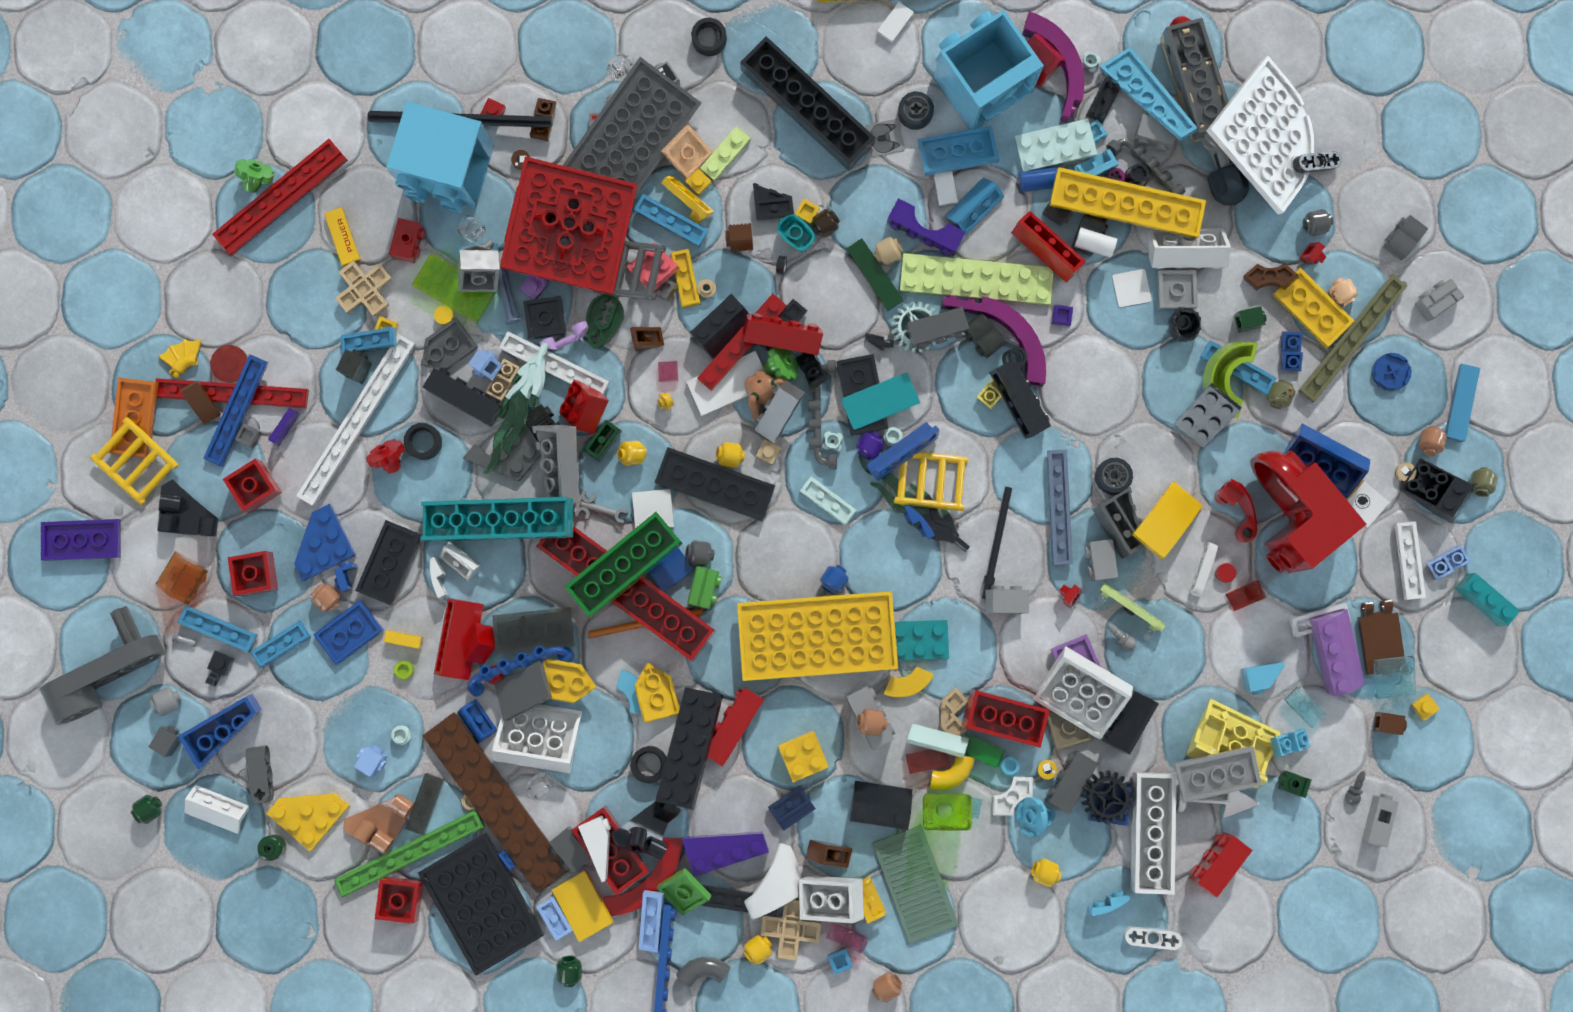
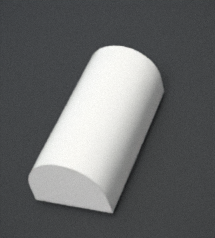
M1080 228L1074 247L1111 258L1116 247L1117 238Z
M451 541L443 547L439 556L468 581L480 568L477 562Z

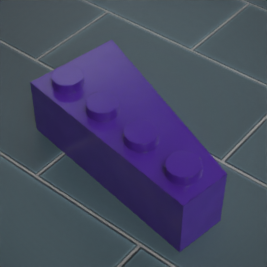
M763 831L683 836L682 838L693 877L769 853Z

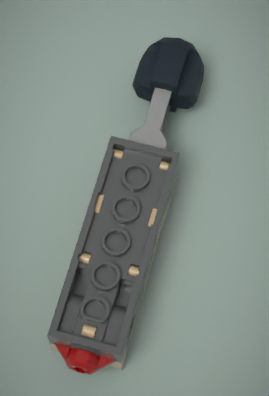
M1179 16L1174 18L1171 24L1165 28L1160 37V42L1180 106L1197 127V132L1190 135L1192 143L1202 141L1203 147L1211 152L1216 171L1211 172L1207 177L1211 194L1222 205L1233 206L1242 202L1247 196L1249 190L1248 179L1235 164L1231 165L1229 157L1206 132L1229 101L1203 18L1191 20L1186 16Z

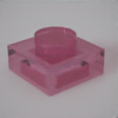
M677 361L658 362L659 382L678 381Z

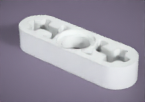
M1207 542L1190 588L1191 595L1197 597L1202 595L1218 550V545Z
M1130 926L1124 931L1125 941L1133 946L1177 950L1182 945V938L1175 931ZM1135 931L1137 935H1142L1144 943H1141V938H1134V941H1132L1129 934ZM1150 933L1158 935V940L1154 944L1148 942V935ZM1172 935H1174L1177 942H1173L1171 946L1170 942L1163 941V937L1171 939Z

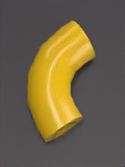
M955 756L954 763L948 770H933L929 789L950 790L960 786L969 777L975 758Z

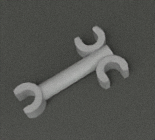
M583 490L580 507L575 512L576 517H579L581 511H585V519L588 520L590 518V511L613 517L618 523H625L624 520L619 519V514H628L625 509L616 511L593 504L596 500V494L593 493L591 499H586V491Z

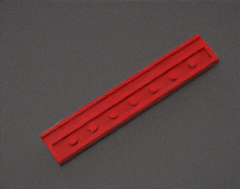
M327 139L212 235L230 256L234 255L348 160L330 139Z

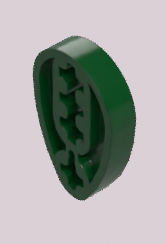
M600 295L589 304L586 314V322L589 328L586 336L589 345L594 349H600L616 335L624 320V308L616 297ZM612 300L614 306L609 307L611 315H607L605 318L608 323L600 326L598 320H602L604 317L601 312L607 309L604 303ZM600 331L599 338L601 339V342H597L596 344H594L592 337L596 338L598 332Z

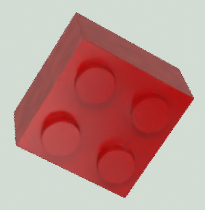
M256 458L223 478L224 483L239 507L246 513L255 511L282 493L263 461Z
M261 551L227 557L233 596L241 597L278 590L273 552Z
M386 876L379 880L374 919L412 924L419 920L423 891L422 880Z

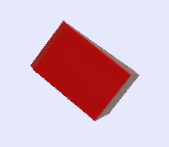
M479 623L473 624L465 661L485 664L496 648L492 626Z

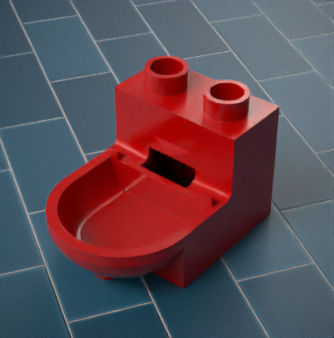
M1265 451L1256 454L1250 460L1255 477L1283 511L1284 514L1281 516H1287L1289 519V524L1265 543L1266 547L1270 550L1266 555V559L1279 573L1285 570L1290 574L1313 569L1367 525L1316 462L1305 466L1292 451H1289L1287 454L1279 451Z

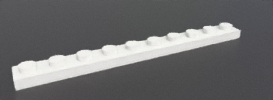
M400 334L396 337L397 346L388 349L296 495L310 505H316L416 346L415 343Z

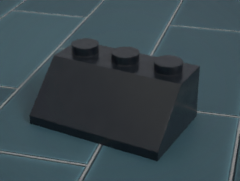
M730 294L690 331V336L714 360L744 326L746 314H749V312Z
M1132 691V697L1105 732L1102 741L1121 753L1130 755L1159 703L1138 692Z
M855 781L849 820L909 830L913 789Z

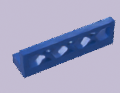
M925 422L866 464V468L877 481L881 480L937 440L939 428L937 426L932 428Z

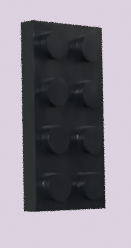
M874 354L836 361L843 398L879 383ZM847 416L851 436L888 429L887 418L885 417L853 430Z
M385 520L355 591L392 606L422 534Z

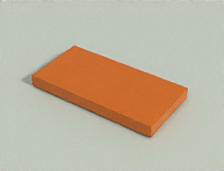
M118 377L111 437L124 424L123 420L128 417L152 439L158 382ZM129 430L110 450V453L122 455L138 436ZM143 443L132 456L146 458L151 452V448Z

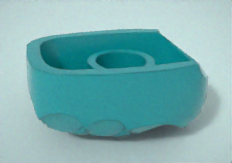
M797 215L785 216L778 223L777 231L779 235L799 252H806L815 243L814 232Z

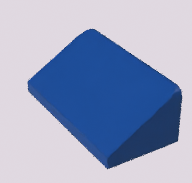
M477 699L460 708L457 712L478 744L497 732V728Z

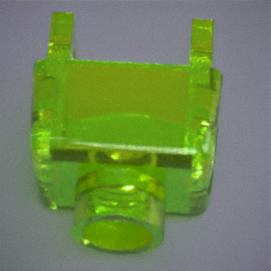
M929 792L923 794L922 825L925 830L968 831L972 828V797L966 793ZM943 803L951 806V813L947 817H942L938 813V808Z

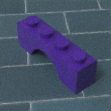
M899 198L887 219V223L892 229L897 231L900 229L906 232L908 237L912 239L918 238L926 246H934L947 256L955 255L966 233L951 224H947L939 230L924 228L915 217V206Z

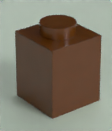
M1375 712L1373 731L1396 735L1404 734L1407 728V721L1404 715Z

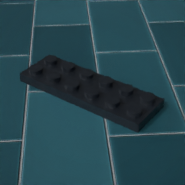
M669 447L666 449L654 482L657 485L763 522L775 489L773 484Z
M685 687L656 802L694 810L723 699L721 694Z

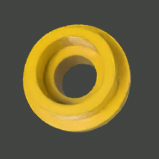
M669 393L658 394L657 402L660 408L666 411L670 410L674 406V402Z

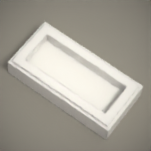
M898 2L878 29L877 34L893 43L914 15V12Z
M953 172L933 174L938 206L957 204Z

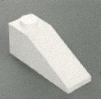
M603 816L581 824L578 828L600 880L604 882L608 876L609 830L611 826L607 818L604 819Z

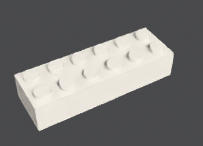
M1132 772V787L1134 791L1132 797H1134V801H1132L1130 890L1134 893L1175 895L1177 775L1172 773Z

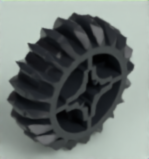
M1106 770L1105 776L1102 771H1099V778L1092 774L1091 777L1094 781L1092 782L1087 779L1086 782L1089 784V787L1082 786V789L1087 792L1086 794H1080V797L1086 798L1081 804L1088 805L1084 811L1086 813L1092 811L1089 817L1093 819L1097 815L1096 821L1099 823L1103 819L1104 824H1108L1109 818L1112 823H1116V816L1122 821L1123 816L1121 813L1129 815V812L1125 810L1126 807L1133 808V805L1128 804V801H1134V797L1128 794L1134 791L1133 789H1126L1130 786V782L1123 783L1125 777L1121 776L1118 778L1117 772H1114L1111 777V771ZM1110 781L1104 790L1099 791L1095 789L1098 784ZM1115 784L1121 790L1122 800L1115 795ZM1109 792V796L1115 799V801L1110 799V801L1107 800L1106 802V799L1099 795V793L1104 795ZM1092 795L1097 796L1100 800L1099 811L1093 804ZM1111 804L1120 805L1115 811L1105 813Z

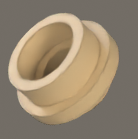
M704 279L699 282L697 291L701 297L710 298L716 292V285L712 280ZM705 285L710 286V290L704 291L703 287Z

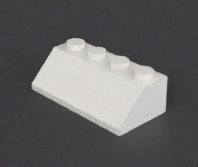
M1201 228L1197 239L1156 229H1148V251L1152 268L1200 269L1202 267H1212L1218 269L1228 267L1231 245L1224 228Z

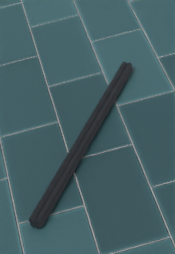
M369 111L367 117L369 122L400 123L403 112ZM451 113L481 121L483 126L551 128L553 125V119L549 116Z

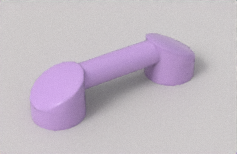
M583 321L572 326L574 333L557 342L554 341L553 337L540 341L539 344L541 346L542 342L549 344L548 350H558L581 339L588 331L587 322Z

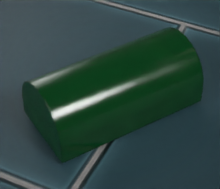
M605 420L584 451L600 462L622 430L608 420Z

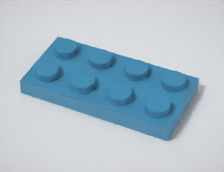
M992 126L920 138L917 142L925 176L999 162Z

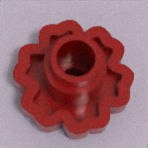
M388 440L372 449L366 457V461L370 467H375V469L383 468L388 474L395 473L401 468V460L399 458L401 453L405 451L404 446L400 440Z

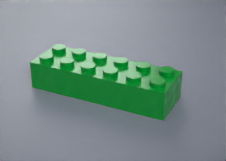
M654 512L564 587L587 616L594 618L683 543L660 515Z

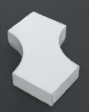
M1013 776L1010 787L1004 793L993 795V816H1013L1014 809L1021 800L1026 797H1033V777Z

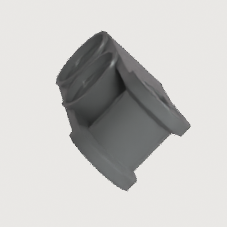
M264 745L247 748L245 757L248 766L251 799L255 803L270 802L274 797L269 747ZM265 792V796L260 797V793Z

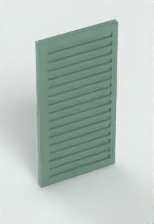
M921 824L872 843L909 944L959 926Z

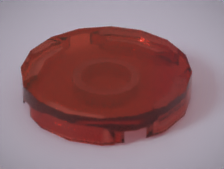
M224 345L212 354L210 368L214 376L219 380L234 383L238 381L248 357L246 352L240 347Z

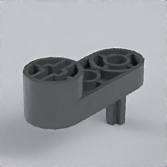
M127 606L115 609L110 613L124 643L123 646L46 683L40 688V692L55 725L72 722L96 711L102 706L96 689L159 659L165 654L157 635L141 638Z

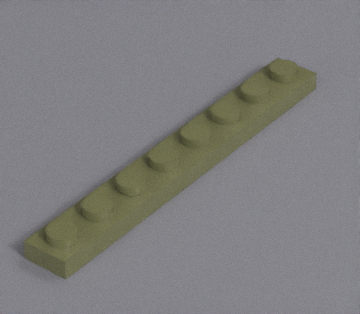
M1393 274L1390 275L1300 387L1298 392L1312 403L1315 402L1406 289L1407 285Z

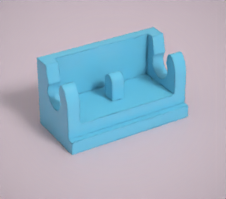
M1108 149L1095 157L1073 166V170L1101 177L1109 173L1111 169L1116 168L1119 163L1116 161L1111 150Z

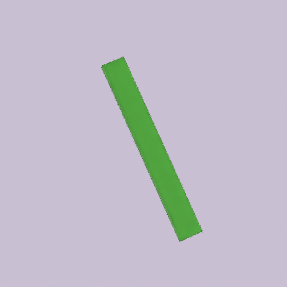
M474 810L334 879V882L341 897H344L485 826L477 810Z

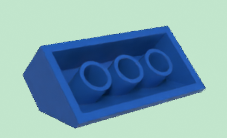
M1303 423L1292 436L1284 451V454H1287L1289 451L1294 452L1305 466L1316 462L1347 499L1369 472V458Z

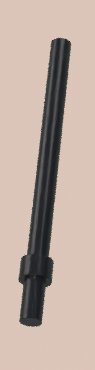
M1005 487L987 574L984 575L982 599L985 600V590H991L992 585L995 583L994 574L1012 493L1011 487Z

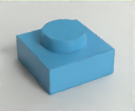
M846 947L827 955L834 974L853 968Z

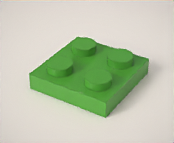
M686 868L662 881L656 888L659 892L664 893V897L682 915L709 901L712 896Z

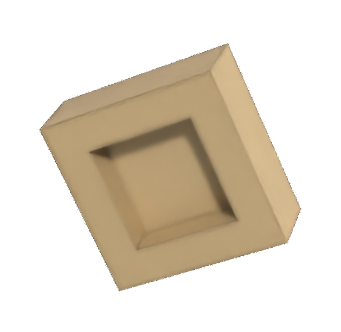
M764 439L756 457L773 465L781 447Z

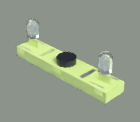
M1102 583L1100 590H1102L1101 595L1106 599L1112 597L1125 606L1124 610L1132 616L1136 614L1151 624L1148 628L1154 632L1156 630L1162 632L1165 628V624L1107 583ZM1099 596L1094 606L1100 608L1106 600ZM1147 629L1142 635V639L1148 641L1154 633Z

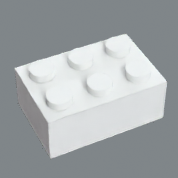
M807 876L799 879L801 920L855 923L864 919L862 879Z

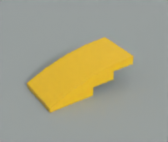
M1172 481L1151 507L1132 536L1162 560L1186 531L1203 505L1176 482Z

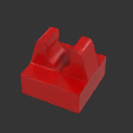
M1320 242L1309 243L1299 259L1304 263H1323L1326 259V255L1322 252L1325 246Z
M1063 584L1059 590L1060 594L1065 597L1063 599L1064 603L1072 608L1082 594L1081 588L1075 584L1072 588Z

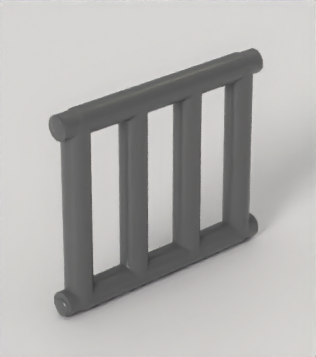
M625 241L614 292L610 296L655 300L654 289L662 253L666 252V246ZM629 249L638 250L630 289H620ZM645 252H655L646 292L637 291ZM593 291V293L602 294V295H609V294H605V293Z

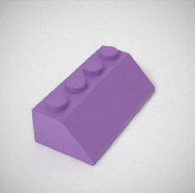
M1348 609L1310 618L1326 693L1336 697L1356 691L1365 682Z

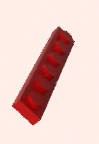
M772 293L755 313L771 319L772 316L778 317L787 305ZM744 326L697 377L711 392L753 346L754 343L743 342L742 332Z

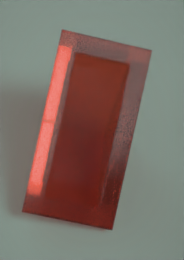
M1259 580L1250 581L1225 594L1234 611L1267 598Z

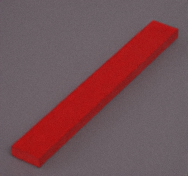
M156 378L155 382H158L157 398L186 400L180 390L195 381ZM198 381L208 393L210 400L220 403H228L236 385ZM259 385L250 405L307 409L309 390Z

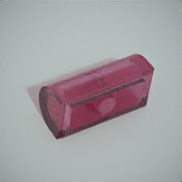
M831 922L826 935V939L863 954L868 941L867 936L835 922Z

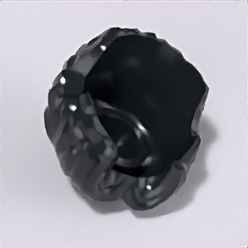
M1178 307L1168 321L1169 333L1172 335V338L1179 342L1187 343V341L1194 340L1201 330V317L1199 312H1196L1194 309L1184 310L1183 307Z

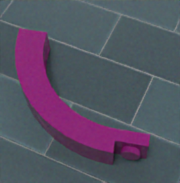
M1029 11L1022 36L1031 38L1034 34H1040L1066 59L1061 64L1066 81V98L1060 121L1067 123L1070 117L1073 118L1076 107L1080 106L1084 94V71L1080 56L1074 44L1063 30L1047 18Z

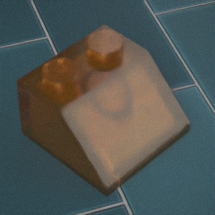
M175 551L157 580L156 585L169 597L189 605L191 600L196 597L201 583L206 580L208 570Z

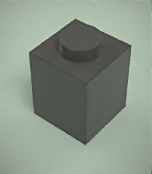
M172 725L160 727L148 747L164 757L172 756L181 742L178 738L180 730Z

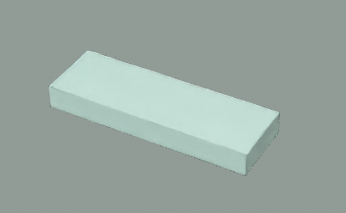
M810 476L799 491L845 526L857 511L812 476Z
M912 724L907 743L963 758L969 742V738Z

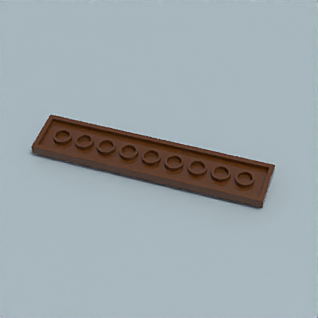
M455 712L422 735L536 893L567 871L562 865L563 860L559 855L555 856L550 850V841Z

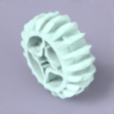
M911 302L910 308L905 304L903 306L904 311L898 309L899 315L893 316V319L897 322L891 323V326L895 327L891 333L898 334L894 337V341L901 340L898 344L899 347L906 344L905 351L912 347L910 339L906 337L909 336L907 328L902 331L901 322L906 316L909 322L919 320L914 313L922 314L925 317L932 316L935 308H932L930 311L927 310L929 304H926L923 308L921 307L922 302H918L917 307H915L914 302ZM918 347L912 348V353H915Z

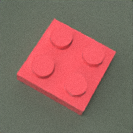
M651 251L645 252L639 279L646 289L655 252ZM662 253L654 291L680 269L666 253ZM636 258L626 266L632 274Z

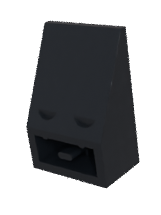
M1420 458L1400 488V491L1434 515L1453 523L1472 494L1474 485ZM1416 469L1415 478L1408 481Z

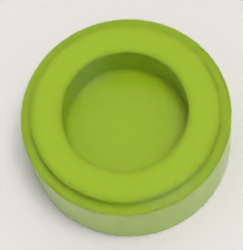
M403 660L396 663L394 674L398 679L407 680L413 676L415 669L411 662Z

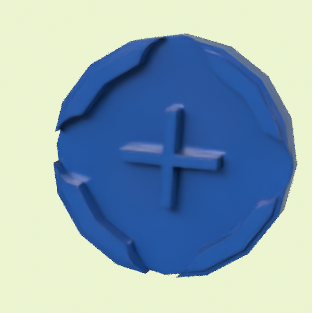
M1397 353L1382 355L1372 366L1373 380L1384 390H1399L1407 385L1411 378L1412 370L1408 360Z

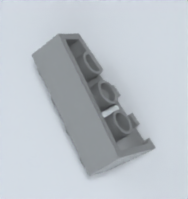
M532 426L533 433H537L538 438L536 447L537 450H540L542 456L540 466L546 475V478L543 480L547 497H568L573 499V504L579 503L576 426Z

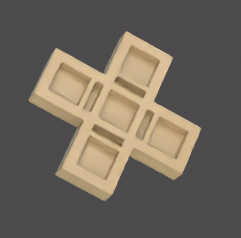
M354 260L339 271V274L350 287L335 299L347 314L362 303L374 317L390 306L379 293V290L393 279L380 263L367 274L363 273Z
M793 899L784 905L783 917L763 915L760 935L780 938L777 958L797 961L799 941L819 943L821 922L801 920L799 899Z

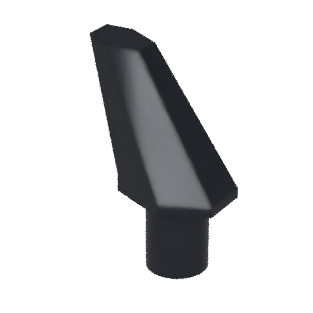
M865 333L866 340L884 351V348H893L894 340H884L883 336Z

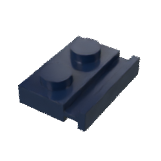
M801 785L768 806L783 831L816 809Z

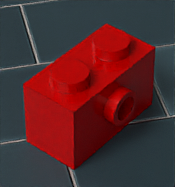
M398 218L389 250V255L393 259L415 263L416 258H419L421 252L419 247L420 241H423L425 237V229L422 224Z

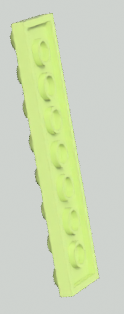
M903 253L899 292L939 296L951 295L970 299H981L984 296L1002 302L1050 306L1054 271L1044 266Z

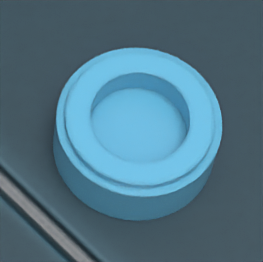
M1006 756L1000 761L1002 773L1008 776L1018 773L1020 764L1015 757Z

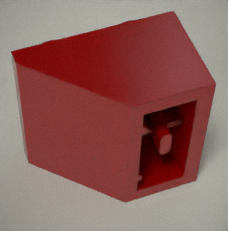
M573 379L565 400L560 406L559 413L571 426H576V430L594 434L609 400L600 391Z

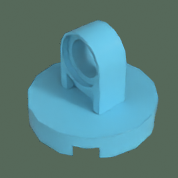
M1026 797L1024 801L1018 804L1016 819L1017 822L1021 823L1022 828L1020 830L1024 835L1037 837L1042 835L1046 827L1053 823L1055 812L1046 807L1039 798Z

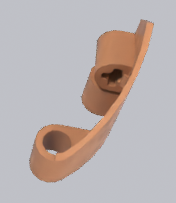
M397 794L372 808L345 818L344 831L382 854H386L403 828L415 803L401 794Z

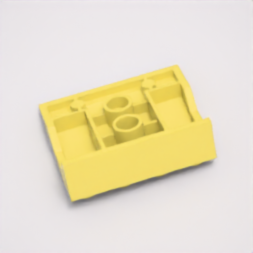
M1209 699L1191 738L1186 756L1198 758L1253 746L1263 785L1268 780L1265 773L1268 762L1274 754L1270 738L1280 735V732L1213 699Z

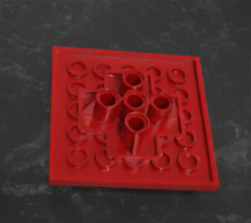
M525 156L500 269L613 295L637 184ZM570 202H576L579 207L577 209H571L568 206V204ZM551 215L554 216L556 221L548 223L545 218ZM571 220L575 225L572 228H568L564 225V222ZM591 225L593 231L590 233L585 232L583 226ZM566 238L570 241V245L562 246L560 240Z

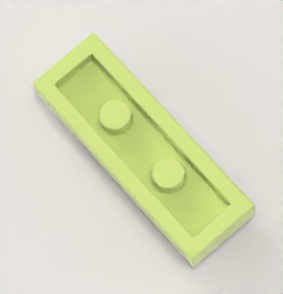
M736 126L700 167V170L715 182L750 142L751 138Z

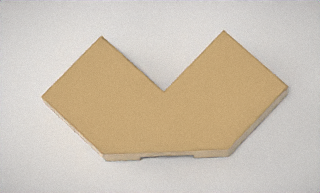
M956 687L941 700L940 728L944 732L961 736L968 729L961 727L962 722L955 714L967 704L968 700Z

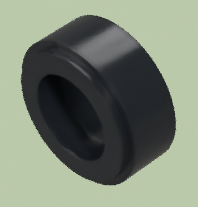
M780 255L777 259L776 273L785 275L787 256Z

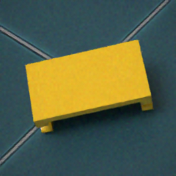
M870 876L862 879L863 912L868 924L885 916L886 913Z

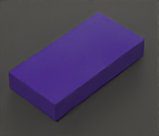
M288 408L268 440L280 446L300 414Z

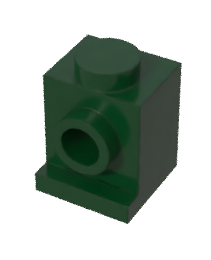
M1284 770L1279 775L1277 784H1279L1278 789L1306 798L1312 779ZM1294 780L1297 781L1295 787L1292 786Z

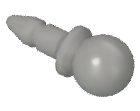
M1108 624L1110 632L1114 634L1117 638V643L1121 644L1125 651L1135 649L1136 640L1132 636H1128V633H1122L1116 626Z

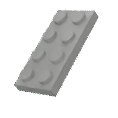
M1253 746L1174 763L1184 803L1262 786Z

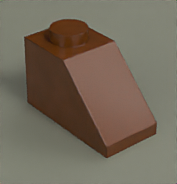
M810 840L805 859L822 865L848 868L853 848L824 841Z

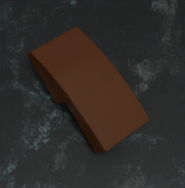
M538 98L534 116H549L554 121L556 101ZM531 127L530 138L549 142L552 127Z
M198 381L180 390L204 425L221 415L219 409L210 400L208 393Z

